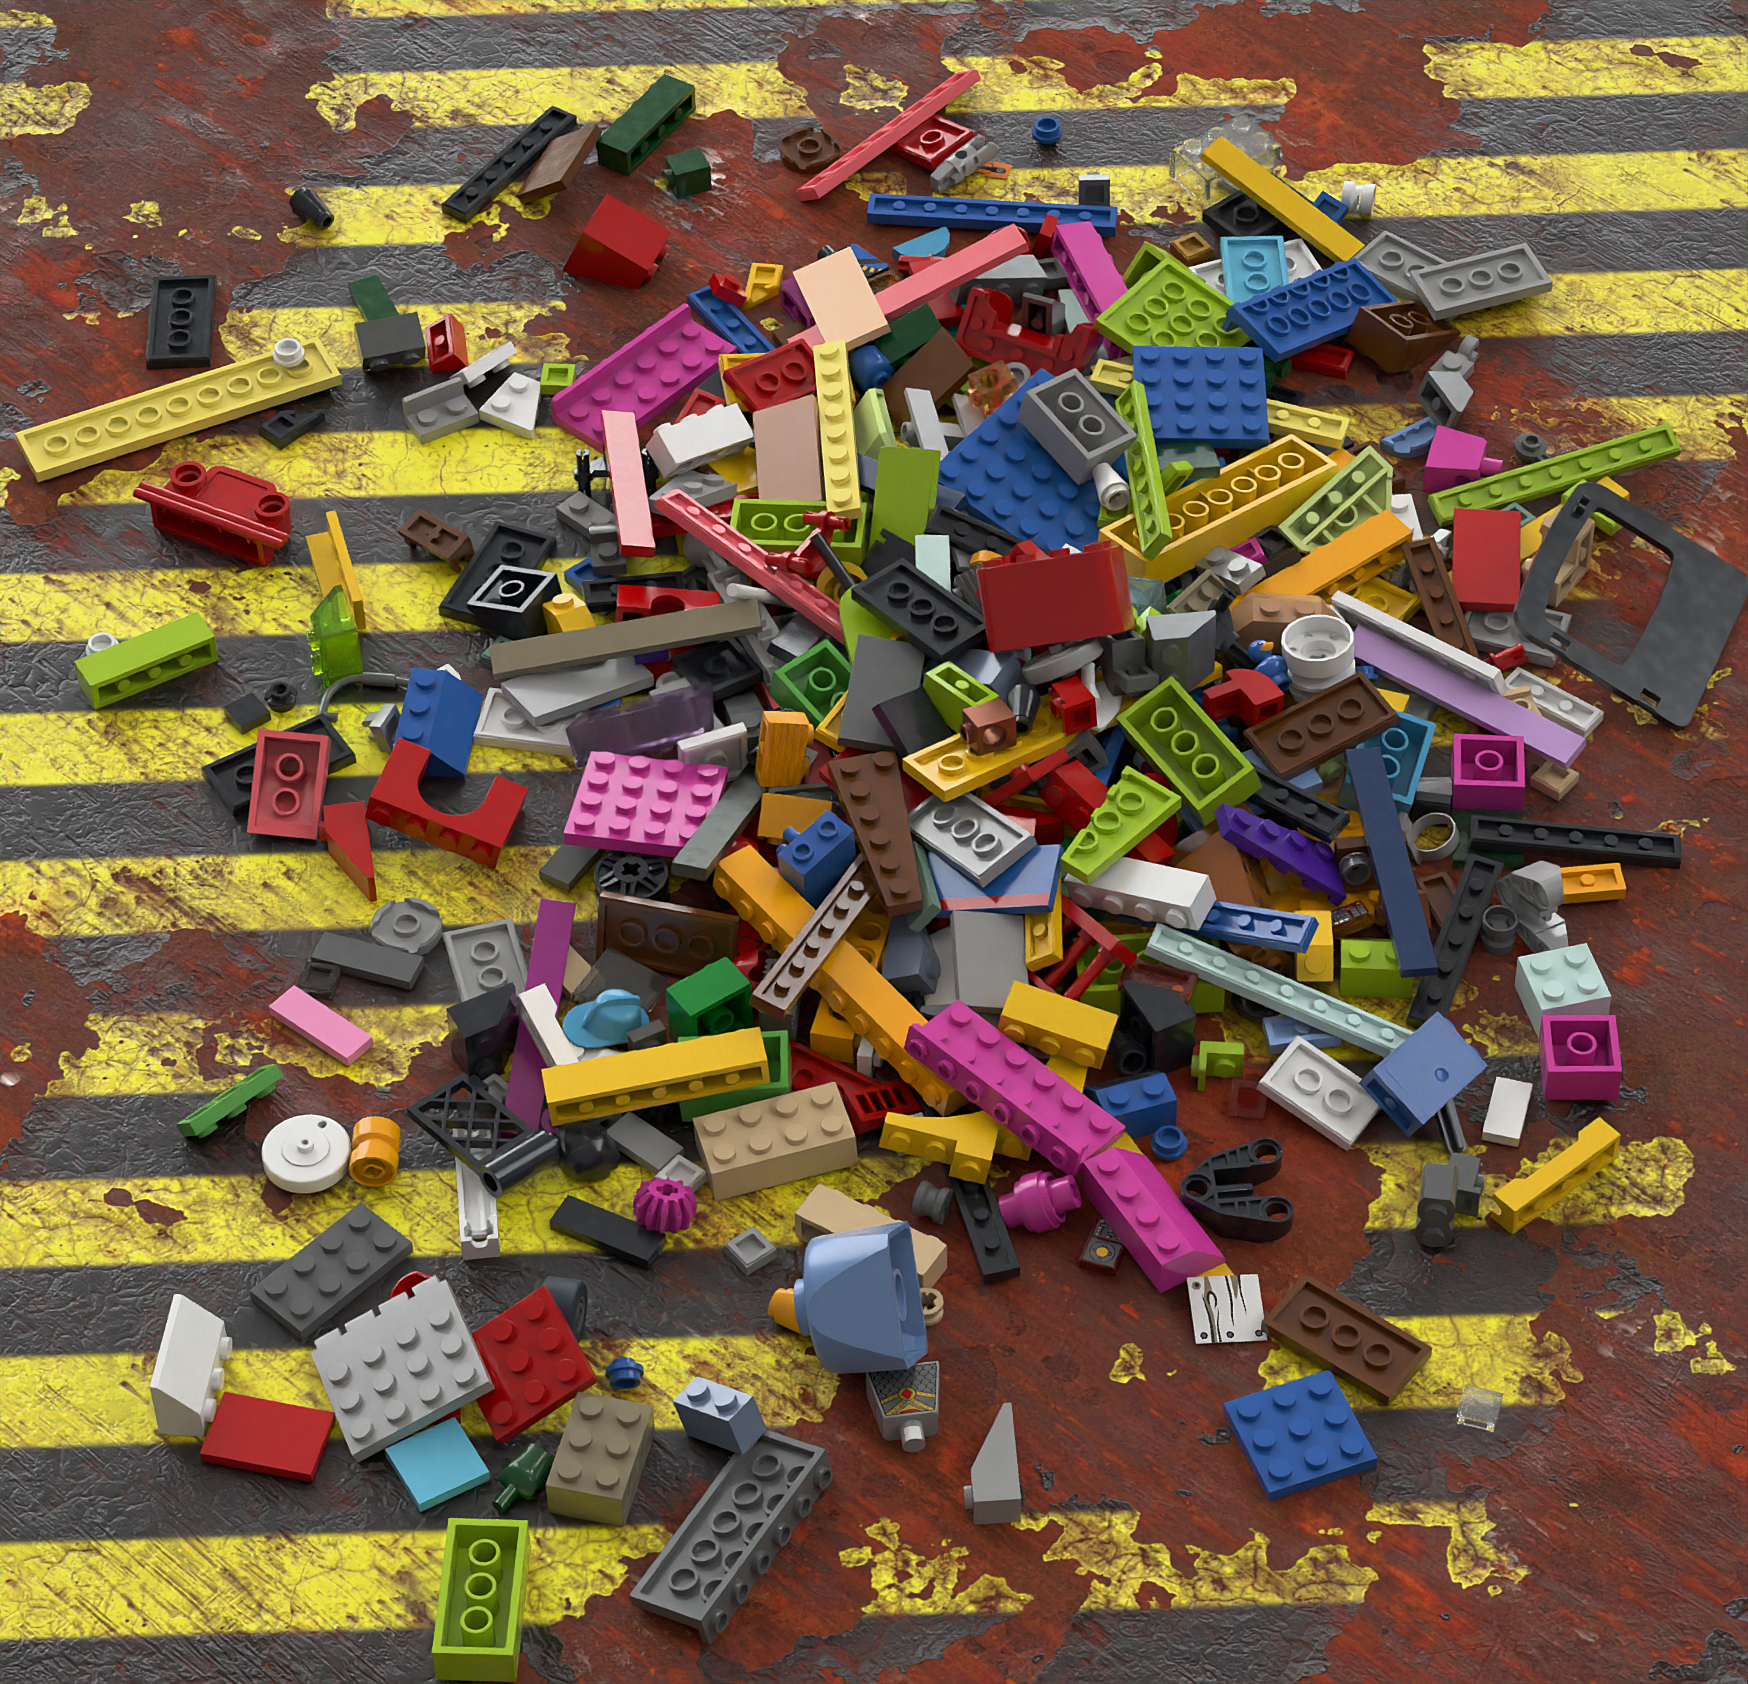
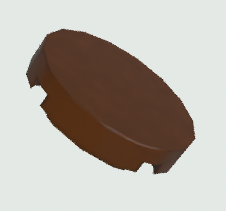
M813 127L795 129L783 137L779 149L780 159L783 165L791 171L801 174L821 173L840 159V142L833 133L822 128L821 132L813 131Z

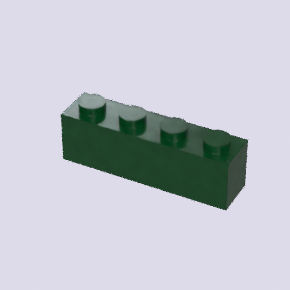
M663 74L655 83L650 85L649 89L638 100L633 102L631 107L622 116L615 120L614 124L607 131L601 134L596 142L598 165L629 177L696 110L695 86Z

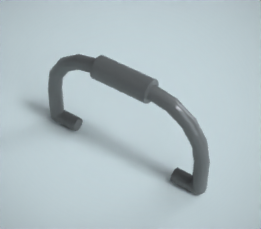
M363 672L360 675L346 676L335 681L326 689L321 699L318 715L323 713L329 721L337 722L338 713H328L327 710L333 694L346 685L362 683V685L397 687L399 685L408 688L410 679L397 677V674Z

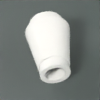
M1108 463L1096 465L1092 475L1101 505L1112 511L1124 508L1130 501L1131 489L1129 485Z

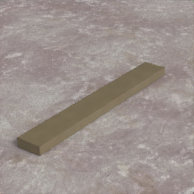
M758 598L490 645L493 676L495 680L761 633L763 629Z

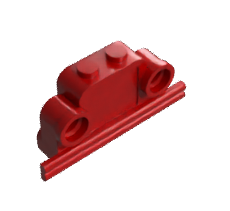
M193 461L182 462L172 468L170 471V481L164 488L142 481L133 491V497L150 503L154 527L265 568L274 558V550H279L289 539V532L292 528L290 500L285 494L277 492L276 486L267 480L259 479L226 466H214L206 472L204 466L200 463Z

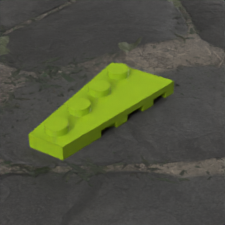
M1127 765L1121 773L1120 781L1117 785L1113 784L1107 792V799L1100 808L1097 807L1092 813L1091 821L1086 829L1080 830L1061 857V869L1089 885L1182 807V797Z

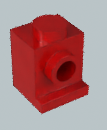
M1077 676L1051 684L1050 697L1052 700L1049 701L1050 710L1056 720H1061L1063 734L1066 737L1098 726L1095 697Z

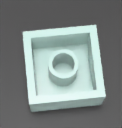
M1587 943L1518 957L1514 986L1538 1039L1542 1015H1609L1611 994Z

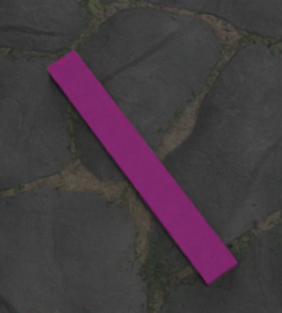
M541 898L525 991L545 983L557 1005L555 1014L557 1020L576 903ZM520 1017L505 1107L530 1128L537 1131L540 1126L545 1096L541 1069L548 1067ZM514 1130L500 1131V1139H514L520 1135Z

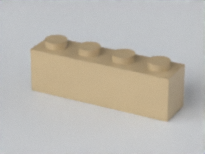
M819 1183L795 1212V1233L797 1238L809 1243L812 1238L822 1235L903 1221L894 1220L878 1212L870 1205H863L847 1197L841 1191L830 1189ZM910 1227L920 1288H932L947 1269V1245L934 1236H927Z

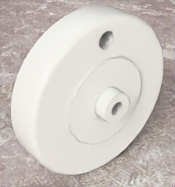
M301 1115L287 1119L275 1126L266 1136L261 1153L265 1173L276 1186L294 1193H314L331 1187L343 1178L349 1169L352 1150L347 1132L336 1121L319 1115Z

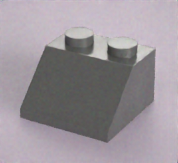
M1215 610L1146 616L1145 665L1159 674V685L1172 675L1182 688L1189 693L1214 672Z

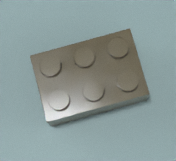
M584 1392L577 1393L546 1482L549 1513L621 1527L625 1526L655 1435L653 1405Z

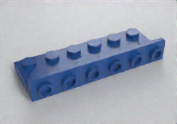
M1352 258L1345 262L1339 261L1325 270L1319 269L1305 278L1299 277L1285 286H1276L1265 294H1256L1245 302L1234 303L1225 314L1227 318L1221 328L1225 332H1229L1240 327L1260 348H1263L1264 354L1276 363L1348 333L1360 307L1397 302L1398 300L1356 258Z

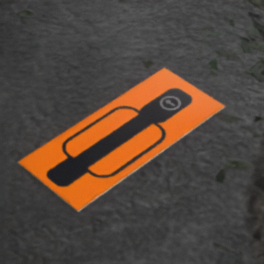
M988 161L972 174L1007 179L1012 165Z

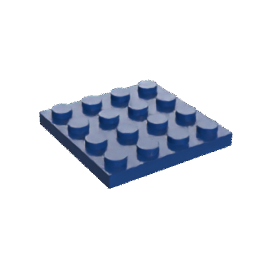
M1133 346V381L1136 380L1144 385L1155 447L1262 449L1269 445L1263 348Z

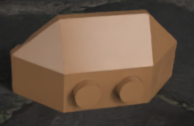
M1250 592L1230 610L1234 631L1241 636L1238 641L1245 648H1249L1250 644L1256 640L1273 642L1272 653L1282 654V633L1289 624L1297 619L1310 615H1329L1340 618L1319 596Z

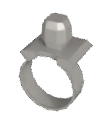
M1400 811L1398 818L1401 829L1405 831L1407 837V849L1417 865L1422 860H1441L1449 856L1457 848L1460 841V833L1453 819L1447 814L1430 813L1419 818L1412 825L1407 813ZM1442 823L1453 827L1450 839L1436 849H1418L1414 843L1418 835L1431 825Z

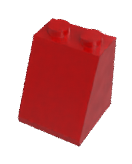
M606 194L584 229L563 271L638 290L644 279L649 282L651 281L659 267L658 264L654 263L657 259L662 262L671 247L666 243L671 231L611 195Z

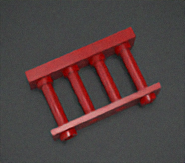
M1061 892L1062 939L1071 929L1075 931L1078 926L1081 927L1077 933L1079 937L1063 955V961L1056 963L1043 980L1028 968L1027 972L1028 978L1040 989L1059 995L1053 989L1090 945L1094 948L1099 942L1101 945L1097 949L1099 952L1063 995V997L1078 1001L1110 962L1114 964L1119 959L1130 968L1138 956Z

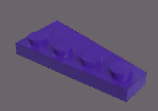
M1225 803L1214 812L1223 839L1257 859L1264 855L1274 866V869L1284 875L1291 871L1303 879L1302 886L1312 892L1319 888L1328 893V901L1336 906H1339L1347 898L1334 859V852L1327 843L1314 840L1296 830H1289L1269 819L1264 820L1248 813L1244 809H1237Z

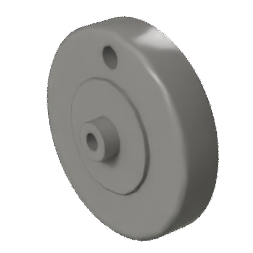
M1098 637L1067 641L1065 643H1053L1048 646L1049 650L1026 662L1022 666L1021 672L1026 683L1029 685L1045 683L1059 677L1065 679L1076 673L1075 670L1098 658L1103 652V647Z

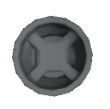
M1494 905L1485 910L1482 917V931L1480 935V944L1485 951L1494 955H1505L1514 949L1519 921L1515 910L1504 905Z

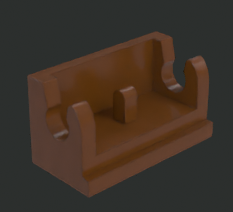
M420 508L398 531L399 535L404 537L407 545L412 548H416L418 545L448 562L450 569L456 573L461 572V567L459 566L460 559L463 557L469 562L475 553L468 535Z

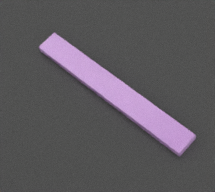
M1361 624L1353 631L1354 657L1358 664L1373 666L1374 672L1497 735L1524 736V749L1565 770L1571 766L1586 747V739Z

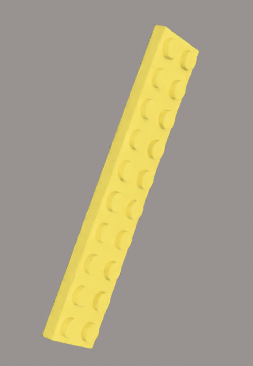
M317 336L299 342L304 348L305 358L294 367L287 368L277 365L273 360V351L32 427L17 432L15 435L17 444L38 482L341 385V374Z

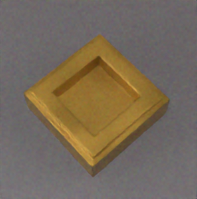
M1197 232L1170 242V252L1187 267L1213 257V248Z

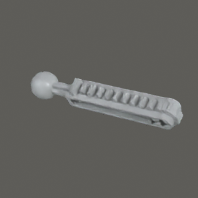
M688 532L682 546L684 555L693 565L706 568L708 572V591L720 592L719 604L745 600L730 597L726 592L727 586L731 583L752 587L743 571L735 565L728 567L721 555ZM759 602L763 632L739 636L737 639L743 649L763 670V681L768 690H770L774 672L787 663L766 652L770 642L780 631L763 603Z

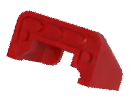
M971 288L957 331L956 341L965 353L972 357L1001 367L1012 362L1022 363L1029 369L1031 377L1040 368H1043L1054 377H1058L1075 368L1082 373L1101 347L1105 336L1099 333V328L1093 327V323L1087 322L1077 324L1069 334H1057L1056 338L1011 323L1014 305L1012 299L1007 294L991 288Z

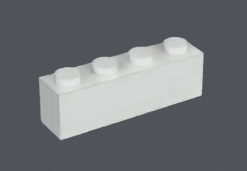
M1121 857L1089 885L1067 873L1064 879L1071 900L1081 907H1093L1106 910L1112 914H1124L1138 917L1144 921H1156L1170 924L1175 928H1188L1197 931L1217 899L1210 878L1206 874Z

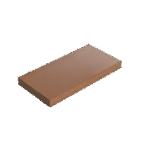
M813 394L753 412L759 499L826 501L818 402Z

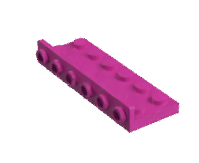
M684 303L652 327L647 328L645 332L634 340L625 344L613 355L604 359L588 373L580 376L578 380L567 388L558 392L551 399L553 423L604 455L605 447L601 427L602 410L633 412L638 430L719 369V354H737V347L691 320L690 306Z
M956 1000L924 1026L919 1025L917 1022L909 1026L904 1050L1067 1175L1074 1177L1082 1170L1083 1161L1103 1153L1123 1137L1126 1126L960 1000Z

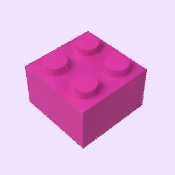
M1453 735L1451 754V813L1522 816L1525 792L1524 736Z
M1542 1015L1538 1046L1544 1100H1618L1622 1065L1616 1016Z

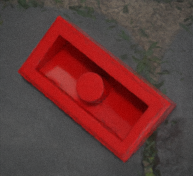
M451 313L425 327L429 368L432 373L462 370L469 365L464 327Z

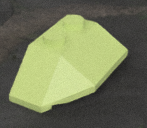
M868 389L853 411L857 453L878 460L880 447H898L883 389Z
M1369 445L1280 524L1277 530L1294 547H1297L1300 553L1310 554L1316 548L1338 538L1343 532L1350 531L1364 523L1369 517L1375 516L1386 509L1391 512L1393 467Z

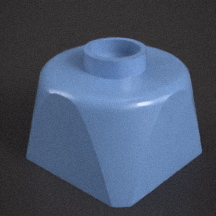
M908 1221L822 1235L810 1240L805 1251L803 1279H797L794 1285V1305L799 1330L802 1336H811L817 1358L825 1370L832 1374L909 1369L927 1354L928 1340L912 1233Z

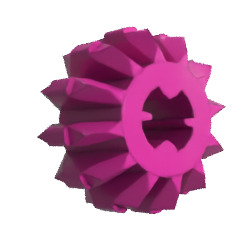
M653 1177L651 1181L641 1182L640 1188L637 1189L636 1195H634L632 1207L634 1208L633 1214L636 1216V1223L646 1225L648 1231L657 1230L661 1234L669 1231L677 1234L678 1230H687L690 1223L693 1222L697 1203L696 1196L693 1194V1188L683 1186L682 1180L672 1181L669 1177L666 1180H661Z

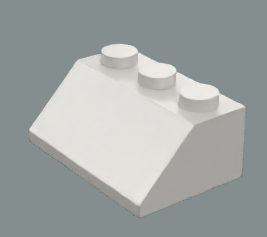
M174 1294L150 1384V1392L159 1433L205 1437L208 1422L213 1421L217 1410L216 1399H214L216 1391H222L225 1373L222 1367L224 1360H230L232 1338L227 1337L223 1320L180 1294Z

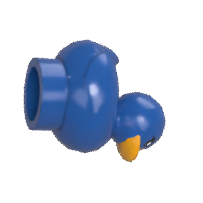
M1264 640L1253 641L1248 648V655L1254 663H1259L1254 671L1269 677L1285 693L1292 684L1291 678L1287 675L1288 667L1285 659L1278 655H1272L1273 642H1266Z

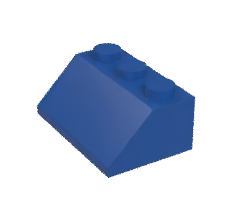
M412 668L393 748L398 738H402L430 749L431 753L424 776L465 779L474 742L473 735L483 704V695L445 670Z

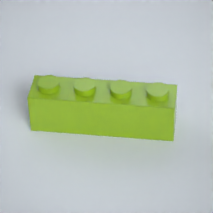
M196 612L74 661L78 685L94 709L97 710L219 659L215 636L200 614Z

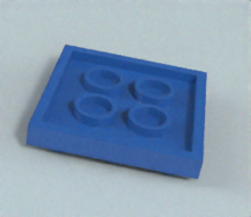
M1330 1369L1223 1403V1414L1269 1502L1377 1467L1378 1458Z

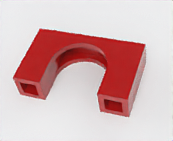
M398 738L370 795L365 818L381 826H387L412 838L423 840L445 851L456 853L478 864H484L495 869L523 810L529 788L496 776L485 801L477 810L464 815L441 813L430 807L422 799L418 791V786L426 772L431 750Z

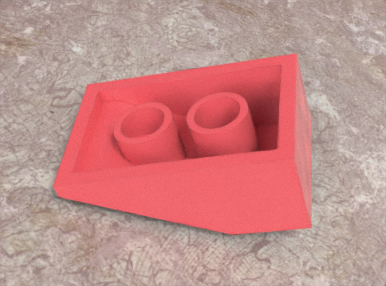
M258 729L247 833L317 840L319 832L318 821L321 819L331 749V739L329 736Z

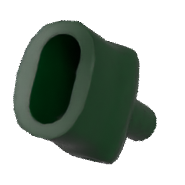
M527 1443L520 1453L500 1471L499 1480L505 1488L492 1502L494 1508L504 1513L518 1496L526 1500L536 1499L547 1482L554 1458L538 1446Z

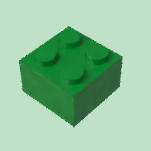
M727 957L706 965L702 970L684 980L675 982L666 989L669 1037L675 1043H678V1037L719 1035L740 1029L753 1028L752 1006L749 1005L752 996L751 983Z

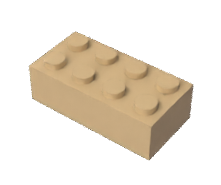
M836 1082L693 1118L696 1147L703 1168L707 1172V1179L715 1202L858 1164L856 1136Z

